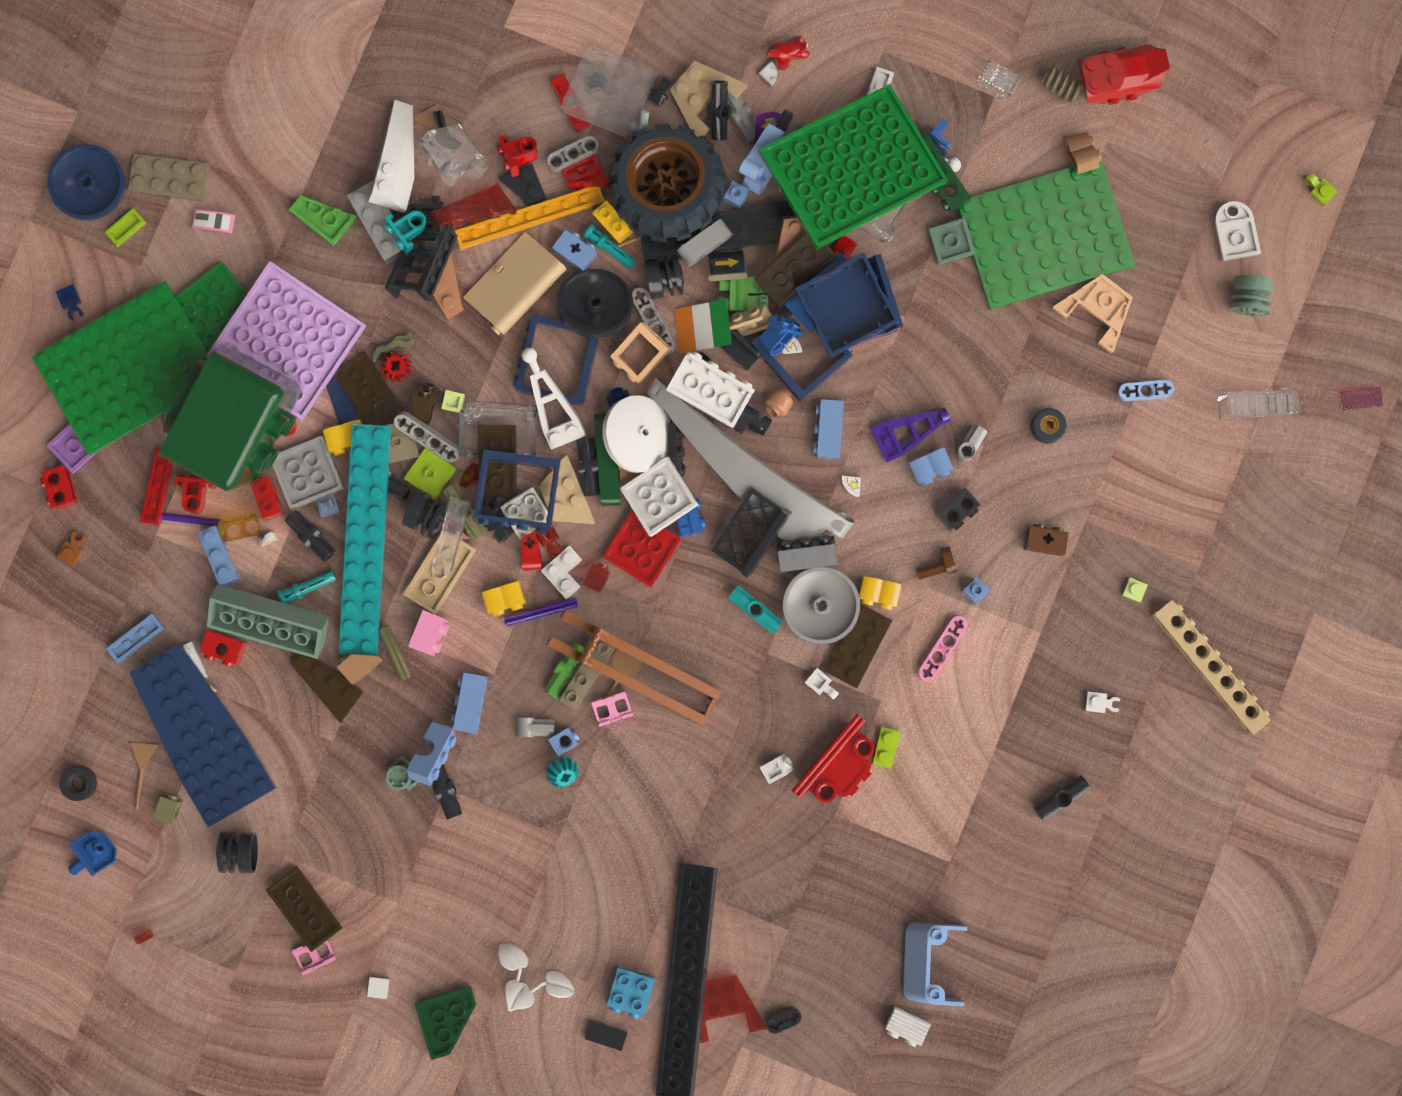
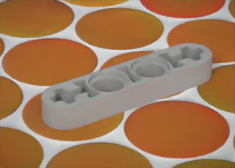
M636 288L633 290L632 296L643 322L651 329L655 325L663 327L662 334L658 336L660 338H663L665 335L668 336L664 339L667 344L671 343L670 347L672 349L666 356L671 355L675 350V343L648 292L644 288ZM638 292L645 294L643 297L645 304L648 301L650 302V304L644 305L641 309L639 308V306H642L641 301L635 299ZM652 309L654 316L646 318L643 315L644 310Z
M402 411L396 415L394 425L398 430L445 461L453 463L458 460L461 454L458 445L408 412ZM405 418L406 423L401 424V420ZM417 427L422 428L424 435L418 436L415 434L414 429ZM431 439H438L440 441V446H433L431 444ZM451 450H454V454L452 456H449V452Z

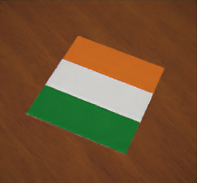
M726 299L674 309L679 354L731 344Z

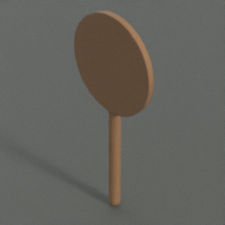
M619 649L613 654V668L627 676L635 675L642 667V661ZM614 681L606 697L612 695L618 683L617 681Z

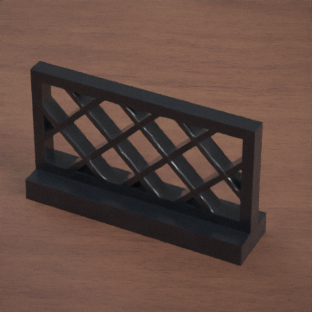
M751 488L711 551L740 570L741 574L748 578L752 575L792 512L788 509H783L755 488ZM753 494L760 499L761 506L751 507L750 498ZM771 506L778 511L774 517L767 518L765 507ZM762 508L764 519L754 521L752 510ZM749 511L751 521L741 523V512ZM764 522L765 532L757 534L755 523ZM751 524L753 535L744 536L742 525ZM738 526L740 537L731 538L730 529ZM754 537L755 547L747 549L745 539ZM741 540L743 550L734 552L732 541ZM721 543H729V553H723L718 549ZM744 553L746 561L743 565L736 562L735 554Z

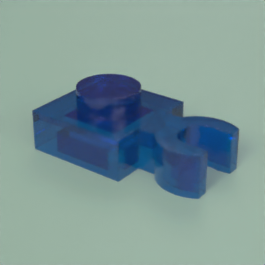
M74 284L56 291L62 309H69L67 313L69 319L75 320L73 313L78 311L81 317L84 316L83 310L77 306L82 301Z

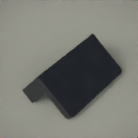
M731 330V344L719 347L748 371L760 358V353L738 333Z

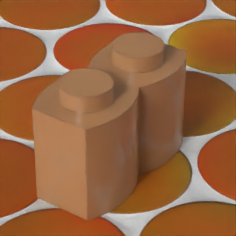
M1087 132L1064 138L1066 153L1077 174L1099 168V161H1102L1100 151L1095 149V142L1092 136L1089 137Z

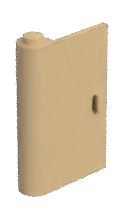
M524 232L463 298L492 324L490 328L497 335H505L565 272L566 268L558 259Z

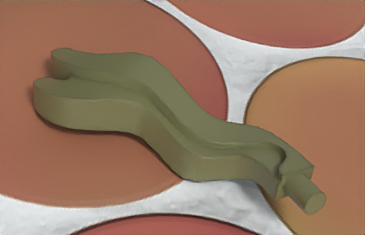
M409 332L405 336H396L388 344L378 346L372 356V362L375 363L382 353H390L396 347H411L414 341L410 339L412 333Z

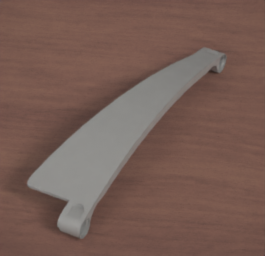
M661 376L655 377L646 390L648 396L666 411L696 450L742 501H744L751 488H755L783 509H788L792 512L777 535L783 541H800L803 538L815 539L821 537L826 529L840 538L845 537L855 523L852 517L844 512L840 513L830 509L824 503L774 471L723 433L687 402L666 391L669 382ZM753 494L750 498L751 507L761 506L760 499ZM771 506L765 507L767 518L774 517L778 512ZM762 508L752 510L760 519H764Z

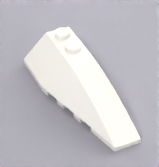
M394 100L368 202L406 213L414 181L413 105Z

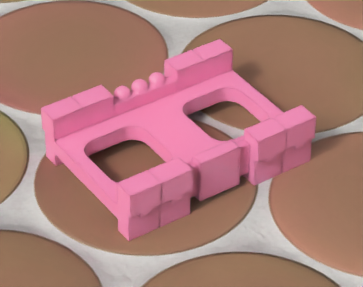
M625 689L614 693V696H609L605 699L601 697L591 701L599 727L609 724L610 721L614 722L617 719L620 720L621 718L633 716ZM625 699L628 709L618 712L615 701ZM606 705L610 715L605 718H599L596 710L597 707Z
M328 941L325 944L330 954L324 958L319 956L317 949L310 952L307 946H301L292 951L303 976L337 959ZM308 952L312 963L304 967L299 956Z

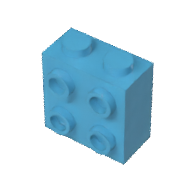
M618 966L607 1006L610 1007L609 1010L621 1013V1010L629 1012L628 1016L637 1019L640 1016L644 1017L656 977Z

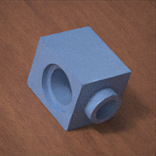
M732 181L723 202L735 209H742L749 196V189Z
M976 577L961 592L976 605L991 590Z
M567 728L548 740L557 756H560L579 745L577 740L580 738L574 729L571 731L570 728ZM564 735H567L571 740L570 745L567 747L562 746L560 743V739Z

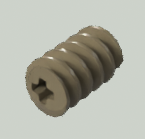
M1054 65L1049 69L1040 84L1046 81V89L1052 85L1051 92L1059 90V97L1065 93L1064 100L1066 101L1071 97L1072 105L1082 90V82L1080 81L1075 84V77L1068 80L1069 73L1062 76L1063 69L1056 72L1057 66Z

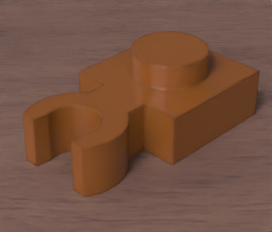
M77 531L72 532L71 542L65 541L56 557L72 567L76 566L84 551L79 548L80 545L84 544L87 540V537L83 535L81 540L77 541Z

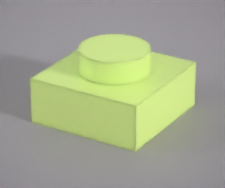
M446 390L441 409L461 414L465 394Z
M1128 578L1122 596L1140 603L1148 584Z

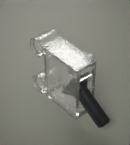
M435 111L433 117L436 129L427 131L418 142V145L429 158L428 166H434L441 175L442 181L450 187H454L465 174L473 180H479L489 169V161L482 156L460 124L446 127L443 111Z

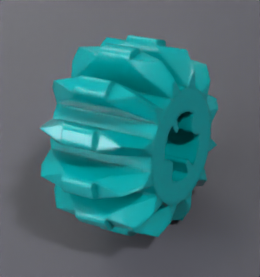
M562 755L560 759L555 758L554 762H549V767L546 768V778L555 788L561 787L563 789L565 785L570 787V783L576 782V777L579 776L578 765L570 756L564 757Z

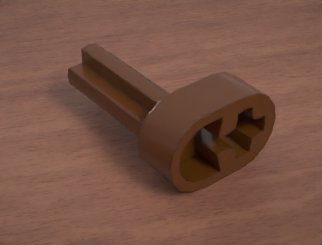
M950 546L940 549L943 558L942 562L916 569L919 580L945 572L947 574L957 572Z

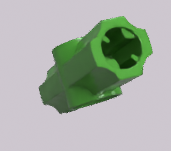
M576 642L572 645L573 648L583 653L584 647ZM567 655L564 659L562 658L544 691L559 699L567 684L575 676L581 663Z

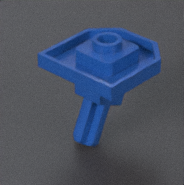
M92 830L69 845L78 857L68 867L69 873L72 875H77L86 868L90 875L94 876L116 861L117 849L104 833Z

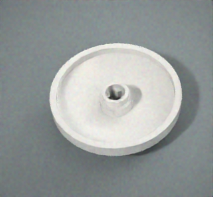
M629 396L617 401L608 410L603 423V441L612 460L627 471L642 473L665 457H668V424L671 423L668 415L660 405L648 397Z

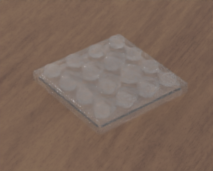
M588 44L560 107V112L631 138L639 120L640 111L643 110L658 75V70Z

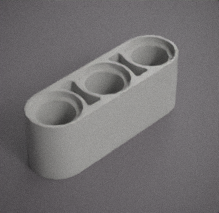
M587 136L551 153L547 158L550 171L561 173L562 169L593 154L597 155L599 152L598 140L593 136ZM588 143L595 144L593 150H587L585 147ZM572 151L578 152V156L576 158H570L568 156L569 153ZM559 159L561 164L553 166L551 165L552 161Z
M719 219L681 246L677 252L687 266L690 267L727 241L733 234L723 220Z

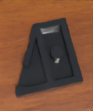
M532 163L519 168L518 176L512 177L510 172L499 176L500 182L505 184L528 206L547 199Z

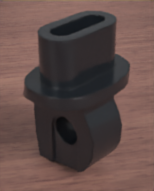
M666 76L663 77L658 88L650 90L652 93L648 100L662 106L664 100H668V96L665 93L672 80Z

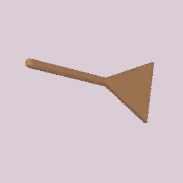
M436 104L413 119L437 134L433 113L438 111ZM446 149L455 165H458V161L452 151Z
M130 742L140 769L135 809H138L143 770L159 745Z

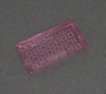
M1381 387L1341 392L1343 411L1383 406Z

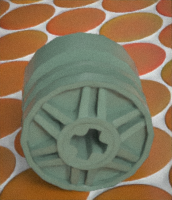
M1256 275L1235 276L1232 290L1240 295L1231 297V301L1234 303L1230 304V311L1253 317L1270 315L1271 308L1268 306L1272 304V301L1265 297L1273 295L1275 281Z

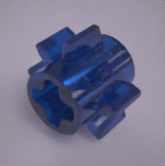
M616 387L610 390L609 396H606L611 408L617 401L629 397L628 390L623 391V388Z

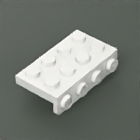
M694 351L692 353L687 352L666 391L733 428L755 391L752 389V385L744 380L742 382L735 379L736 376L727 370L725 372L719 370V366L712 361L705 362L700 354Z

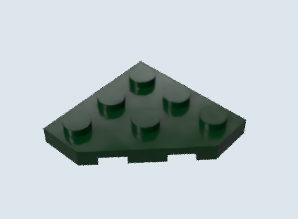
M471 986L415 1003L431 1060L450 1055L477 1005Z

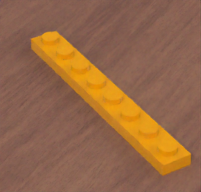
M588 187L455 230V233L458 235L459 247L463 250L601 205L605 201L600 187Z

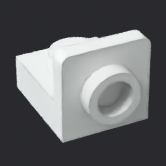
M785 753L760 767L768 784L794 770L792 761Z

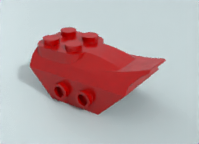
M1151 44L1128 49L1126 47H1119L1114 52L1101 51L1095 56L1077 59L1087 103L1094 104L1108 103V105H1114L1119 103V100H1136L1138 96L1160 88L1161 81L1170 71L1166 49L1157 48Z

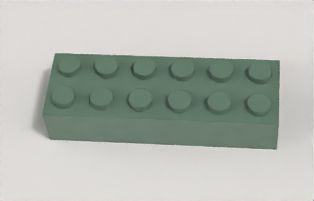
M218 584L210 596L207 627L318 659L325 645L329 616Z

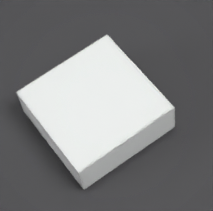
M370 977L367 997L387 999L390 979Z

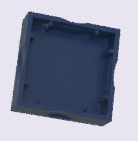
M864 252L840 264L832 271L819 275L796 287L794 290L829 358L899 322L890 301L882 292L877 276Z

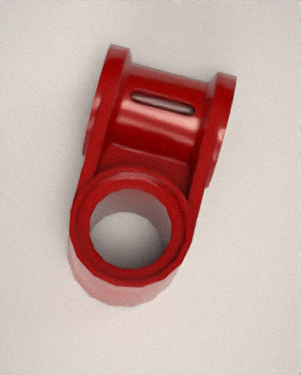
M534 534L525 535L521 540L523 571L542 570L539 539ZM529 537H531L533 541L535 540V544L532 545V548H529V545L525 544V541H528Z

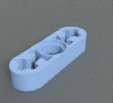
M1169 380L1125 383L1119 387L1117 395L1122 401L1167 398L1174 392V385ZM1163 384L1169 387L1166 394H1164V391H1157V395H1154L1155 389L1163 387ZM1144 385L1151 389V393L1148 396H1144L1141 393V387ZM1135 386H1137L1136 393H1131L1128 397H1126V394H1122L1125 387L1128 391H1133Z

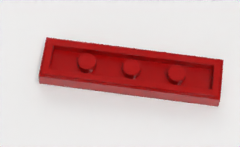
M159 448L155 449L140 517L141 523L160 526L174 464L159 456L161 450Z

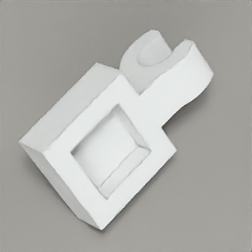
M818 668L805 682L817 694L820 695L824 691L833 700L839 694L829 686L832 680Z

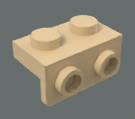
M765 305L753 307L750 310L737 312L732 315L729 328L731 330L737 329L743 337L767 329L771 325L768 320L772 315Z

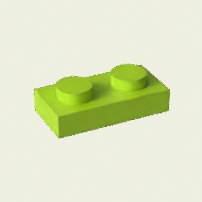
M881 727L873 765L892 769L900 731Z

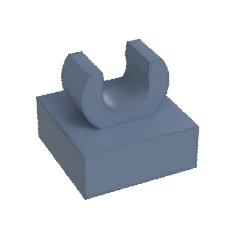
M333 493L315 500L321 518L341 512Z

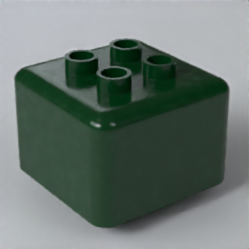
M236 349L214 350L209 357H203L193 367L178 390L164 422L163 430L168 435L161 447L159 456L224 491H230L253 482L264 469L268 471L272 467L279 454V450L273 447L276 440L281 435L286 437L296 422L297 416L293 415L291 411L300 395L299 384Z

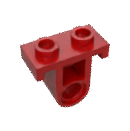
M505 135L498 137L499 145H496L499 156L503 155L504 168L506 172H510L512 177L519 175V166L531 163L537 159V141L534 138L527 136L507 142Z
M181 474V477H174V485L182 487L183 483V509L192 514L201 513L205 507L207 485L211 489H216V486L202 478H192V475ZM196 499L197 506L191 509L190 501Z

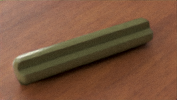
M385 626L379 629V633L400 679L406 680L410 678L411 674L389 627Z

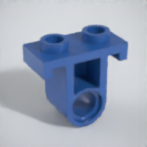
M772 315L768 320L771 325L761 335L759 342L771 356H776L784 350L794 337L799 339L803 332L799 329L800 325L794 319L789 320L783 316Z

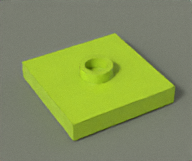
M425 448L404 479L416 488L430 493L432 499L436 500L457 469Z

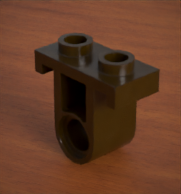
M421 383L412 395L411 401L413 403L410 414L428 426L432 419L436 397L439 395L440 388L435 387L431 383Z

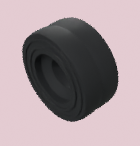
M74 766L64 771L59 781V787L67 799L83 801L94 794L97 788V778L91 769L84 766ZM76 778L83 780L81 789H76L73 785Z

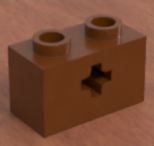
M1033 524V527H1028L1025 551L1064 556L1066 554L1069 532H1065L1064 528L1061 527L1045 529V525ZM1046 535L1051 539L1047 544L1045 540H1042Z

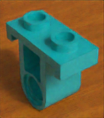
M413 211L393 223V215L389 214L384 219L385 225L383 227L389 235L392 234L395 238L394 242L397 248L407 254L413 249V243L407 242L424 231L426 217L420 211ZM418 220L421 224L414 226L411 221Z

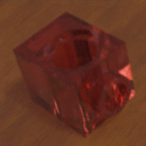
M599 562L597 565L592 564L583 585L602 593L611 574L608 571L609 567Z

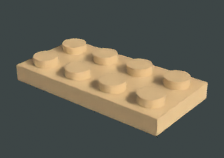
M443 529L403 595L437 615L477 550Z

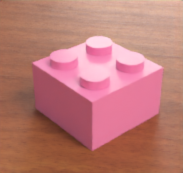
M422 610L408 646L435 656V653H439L443 643L440 641L442 636H446L450 625L447 624L449 620Z

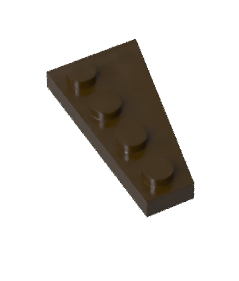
M296 653L290 662L340 723L344 721L364 693V691L352 685L347 679L319 659Z

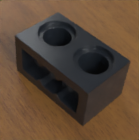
M964 488L937 511L935 515L949 531L953 528L957 531L965 524L962 520L967 516L972 518L979 511L977 507L981 504ZM968 500L971 504L970 509H963L961 501ZM953 512L956 515V521H948L947 513Z

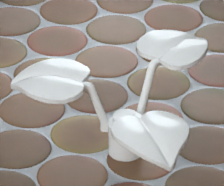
M499 944L497 955L501 965L508 970L513 971L517 969L516 980L508 981L504 989L508 1011L531 1007L535 1000L533 992L546 985L547 993L557 998L570 997L575 993V989L569 979L558 971L548 972L545 975L546 981L541 982L530 990L525 983L519 982L522 972L521 968H525L528 965V958L524 951L512 944Z

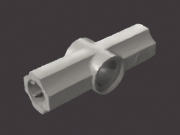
M728 92V104L732 107L731 118L736 126H739L748 143L754 142L755 120L749 105L746 102L744 103L741 96L735 98Z

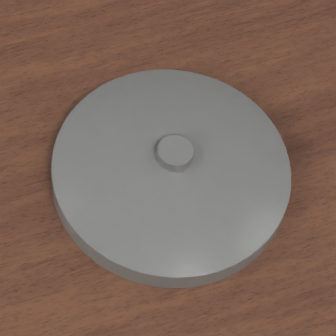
M828 567L810 568L801 572L790 582L783 599V613L790 629L801 639L814 644H829L845 637L853 629L860 612L859 594L852 581L840 571Z

